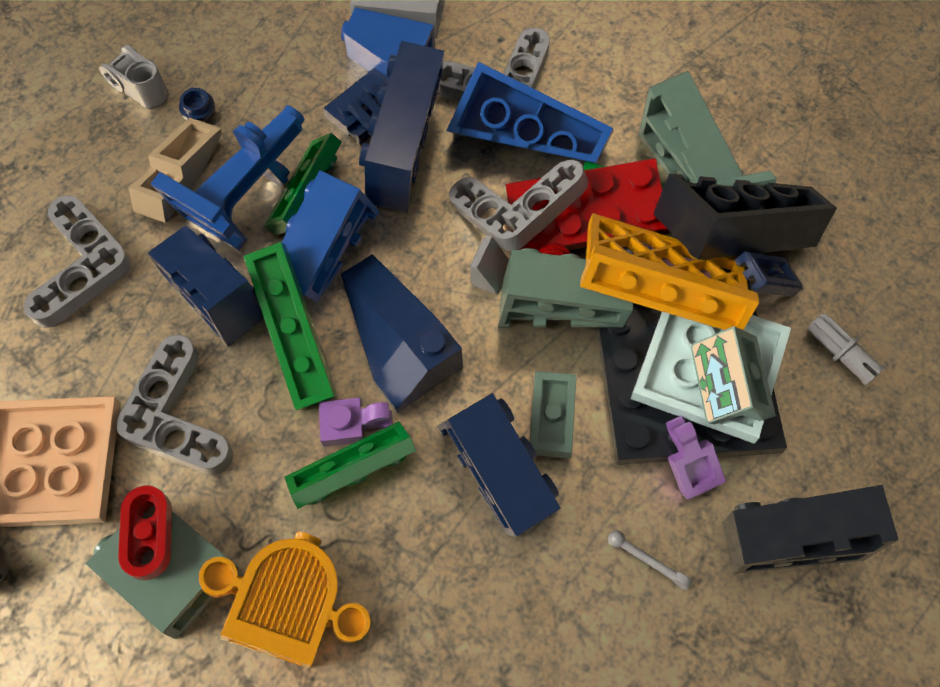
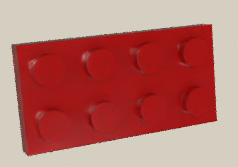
M656 158L584 170L588 178V187L585 192L531 241L517 250L530 248L539 251L545 245L552 243L561 244L568 250L586 248L588 223L592 213L662 235L669 234V230L653 214L662 193ZM541 178L505 184L508 203L512 205ZM549 200L538 201L532 207V210L538 211L545 208ZM606 233L610 238L614 237L612 234Z

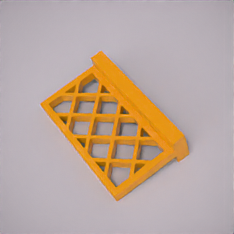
M592 213L588 223L586 266L581 276L580 287L723 330L733 326L744 330L759 304L758 293L748 290L747 279L743 275L745 268L737 265L735 262L737 257L730 256L698 260L690 255L688 249L676 238ZM606 233L612 234L614 237L610 238ZM643 244L650 245V246H651L652 248H654V249L649 250V249H648L645 245H643ZM622 247H627V248L630 249L634 254H632V255L629 254V253H628L627 251H625ZM682 256L688 257V258L692 259V261H687V260H686L684 257H682ZM666 258L675 266H668L661 259ZM720 267L725 268V269H728V270H731V272H730V273H726V272H725L723 269H721ZM705 269L711 274L712 278H708L699 270Z

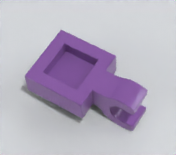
M360 397L319 402L320 442L324 447L355 443L364 438V430L384 429L393 424L392 411L389 410L388 402L373 403L366 408H363Z
M682 416L666 422L669 435L679 451L668 456V460L681 494L689 500L725 483L726 479L713 444L706 439L698 442L692 423H685Z

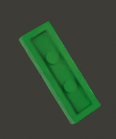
M333 133L326 134L310 143L263 226L272 234L278 235L286 232L289 219L294 214H297L304 201V192L309 182L315 180L319 170L326 173L336 163L337 156L335 154L342 141Z
M398 421L288 474L284 478L297 509L307 504L313 505L323 501L330 493L346 485H355L362 482L368 474L380 468L399 464L407 455L415 452L416 449L411 437Z

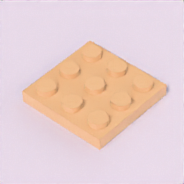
M115 396L0 401V528L106 522L117 433L116 421L120 409V401Z

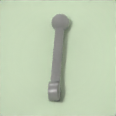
M613 531L609 534L608 542L612 547H621L672 579L678 587L684 590L690 588L693 581L688 576L672 570L625 540L622 532Z

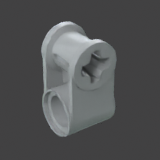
M129 45L122 47V53L109 64L103 63L99 66L101 74L112 87L119 92L125 93L143 107L155 108L165 103L168 99V89L156 65Z

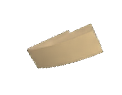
M189 118L148 155L150 168L129 187L133 212L166 223L176 210L151 185V182L159 172H162L192 190L204 172L222 134L221 128Z

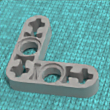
M535 27L524 30L518 38L504 74L535 89L548 57L550 42L548 33L543 29ZM534 43L536 45L532 55L529 53V47ZM443 61L442 77L437 95L460 101L475 67ZM520 66H527L533 71L528 75H520L515 69Z
M566 160L553 167L512 205L473 177H466L457 181L450 189L449 198L464 218L485 235L493 237L501 248L512 251V249L517 250L525 246L580 197L588 187V178L580 162ZM466 196H474L476 200L472 203V201ZM549 200L545 208L538 211L532 210V207L538 201ZM498 208L493 216L486 219L481 218L486 210ZM505 223H506V224L508 225V227L511 228L514 232H511V231H508V230L505 232V230H504V228H503V226L505 225Z
M67 195L55 199L48 208V216L82 257L27 296L24 302V311L39 327L49 328L61 323L124 277L131 267V260L123 247L83 203L74 196ZM70 211L78 221L73 225L64 216L65 213ZM89 231L98 232V237L94 242L90 244L80 243L85 233ZM110 257L116 260L112 265L105 262ZM93 268L99 273L97 277L91 272ZM79 277L88 278V282L83 289L75 292L69 291V286L75 279ZM60 292L66 297L63 301L57 295ZM47 303L50 309L44 313L41 307Z
M172 335L160 343L117 418V431L120 436L135 447L205 474H219L229 467L233 459V450L226 439L216 432L169 415L199 359L198 352L189 338L183 335ZM183 349L186 355L183 358L176 357L173 361L170 355L173 352L180 353ZM172 369L176 375L172 376L168 372ZM158 381L168 382L169 388L164 396L156 399L149 397V389L154 383ZM145 403L148 407L154 409L155 412H152L149 408L145 411L141 405ZM143 420L146 423L144 429L137 428L133 431L130 428L133 422L140 423ZM175 430L184 431L185 440L181 446L175 449L165 448L164 441L170 432ZM196 442L200 447L207 450H213L217 447L221 453L218 458L211 457L207 462L206 457L195 449Z

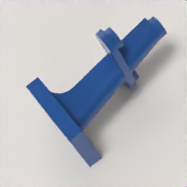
M286 105L282 112L262 130L251 122H246L244 126L239 125L233 130V133L241 149L194 192L162 172L157 174L151 185L182 217L240 251L248 239L233 223L232 210L236 203L262 175H265L272 182L280 186H284L289 181L287 176L290 171L276 159L303 130L301 125L305 118L295 108Z

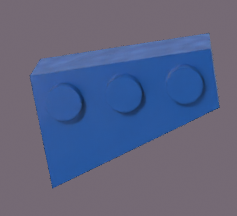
M320 170L315 180L310 181L304 192V201L297 214H294L289 219L286 226V235L282 243L286 244L303 296L317 303L343 267V262L339 261L348 245L356 247L362 239L358 231L367 218L375 220L380 213L377 207L359 188Z

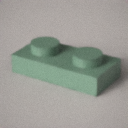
M535 371L530 443L538 456L571 458L576 393L575 374Z

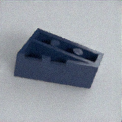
M185 225L148 252L149 257L161 275L227 347L264 319L254 287L225 257L222 258L216 252L213 245L202 233L197 236Z
M491 393L442 422L437 427L443 436L450 435L460 452L457 455L458 460L464 468L468 466L479 485L478 491L506 534L517 537L561 509L555 499L559 496V492L552 479L546 473L541 475L533 460L537 458V455L529 440L525 436L519 438L511 422L514 421V415L508 404L502 398L497 400L495 395Z

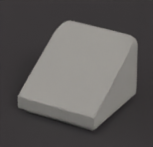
M489 235L483 238L470 265L472 286L497 294L502 287L509 259L493 237Z

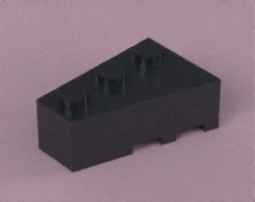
M883 485L808 498H790L778 503L762 506L760 502L743 503L735 506L734 510L723 521L733 574L864 561L899 540Z

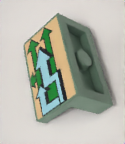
M733 326L691 345L706 422L715 425L740 415L758 421L776 416L757 336Z

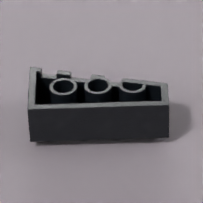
M669 173L653 214L688 249L690 255L698 260H709L730 256L737 257L745 251L769 253L816 247L837 207L811 186L768 183L764 189L747 180H735L733 186L716 184L717 180L714 177L703 176L699 177L697 183L685 182L682 174Z

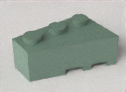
M530 248L522 250L512 249L502 283L498 327H510V320H534V327H547V320H571V327H623L633 311V303L580 287L586 259H582L574 254H564L561 256L543 254L538 250Z

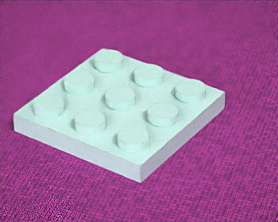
M662 312L631 399L755 444L759 439L764 420L758 421L740 415L715 425L706 422L691 345L724 330ZM752 315L744 331L757 336L770 394L772 395L791 328Z

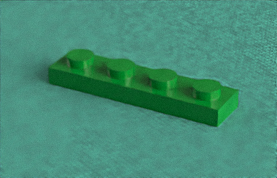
M279 242L243 256L295 410H302L319 402L337 397L338 395L286 244Z

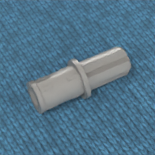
M827 314L819 315L809 325V332L835 355L832 359L835 362L839 359L865 386L885 369L883 365H880L857 343L860 340L857 336L853 339Z

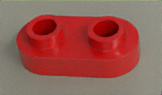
M144 485L130 491L124 498L120 510L119 565L125 573L143 581L151 580L161 575L166 570L171 558L172 505L169 498L154 486ZM155 506L154 515L144 519V511L148 507ZM153 550L154 557L152 561L143 565L141 561L142 556L147 551Z

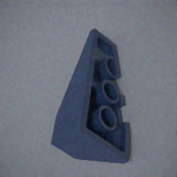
M373 254L341 273L374 383L397 413L463 369L462 347L439 319Z

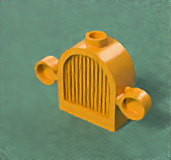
M296 532L294 539L279 540L261 549L249 563L244 577L238 575L235 564L225 557H213L207 560L199 571V583L207 595L211 597H223L229 593L236 595L221 631V639L305 668L312 666L325 627L332 628L334 635L340 641L354 643L367 634L370 628V616L368 611L357 603L345 604L338 610L332 608L337 594L338 583L334 565L328 555L319 548L322 540L305 532Z

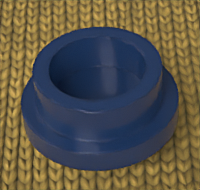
M191 88L181 95L179 111L186 120L193 118L204 121L214 113L215 102L213 97L205 90Z

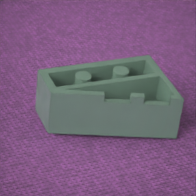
M689 71L649 87L638 135L667 175L669 173L682 174L685 178L684 181L697 183L700 176L714 177L717 181L743 176Z

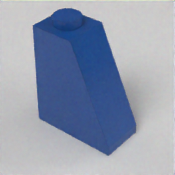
M356 7L349 21L346 20L343 23L341 30V39L345 42L348 58L368 72L375 68L386 77L390 55L397 56L401 41L435 48L434 25Z

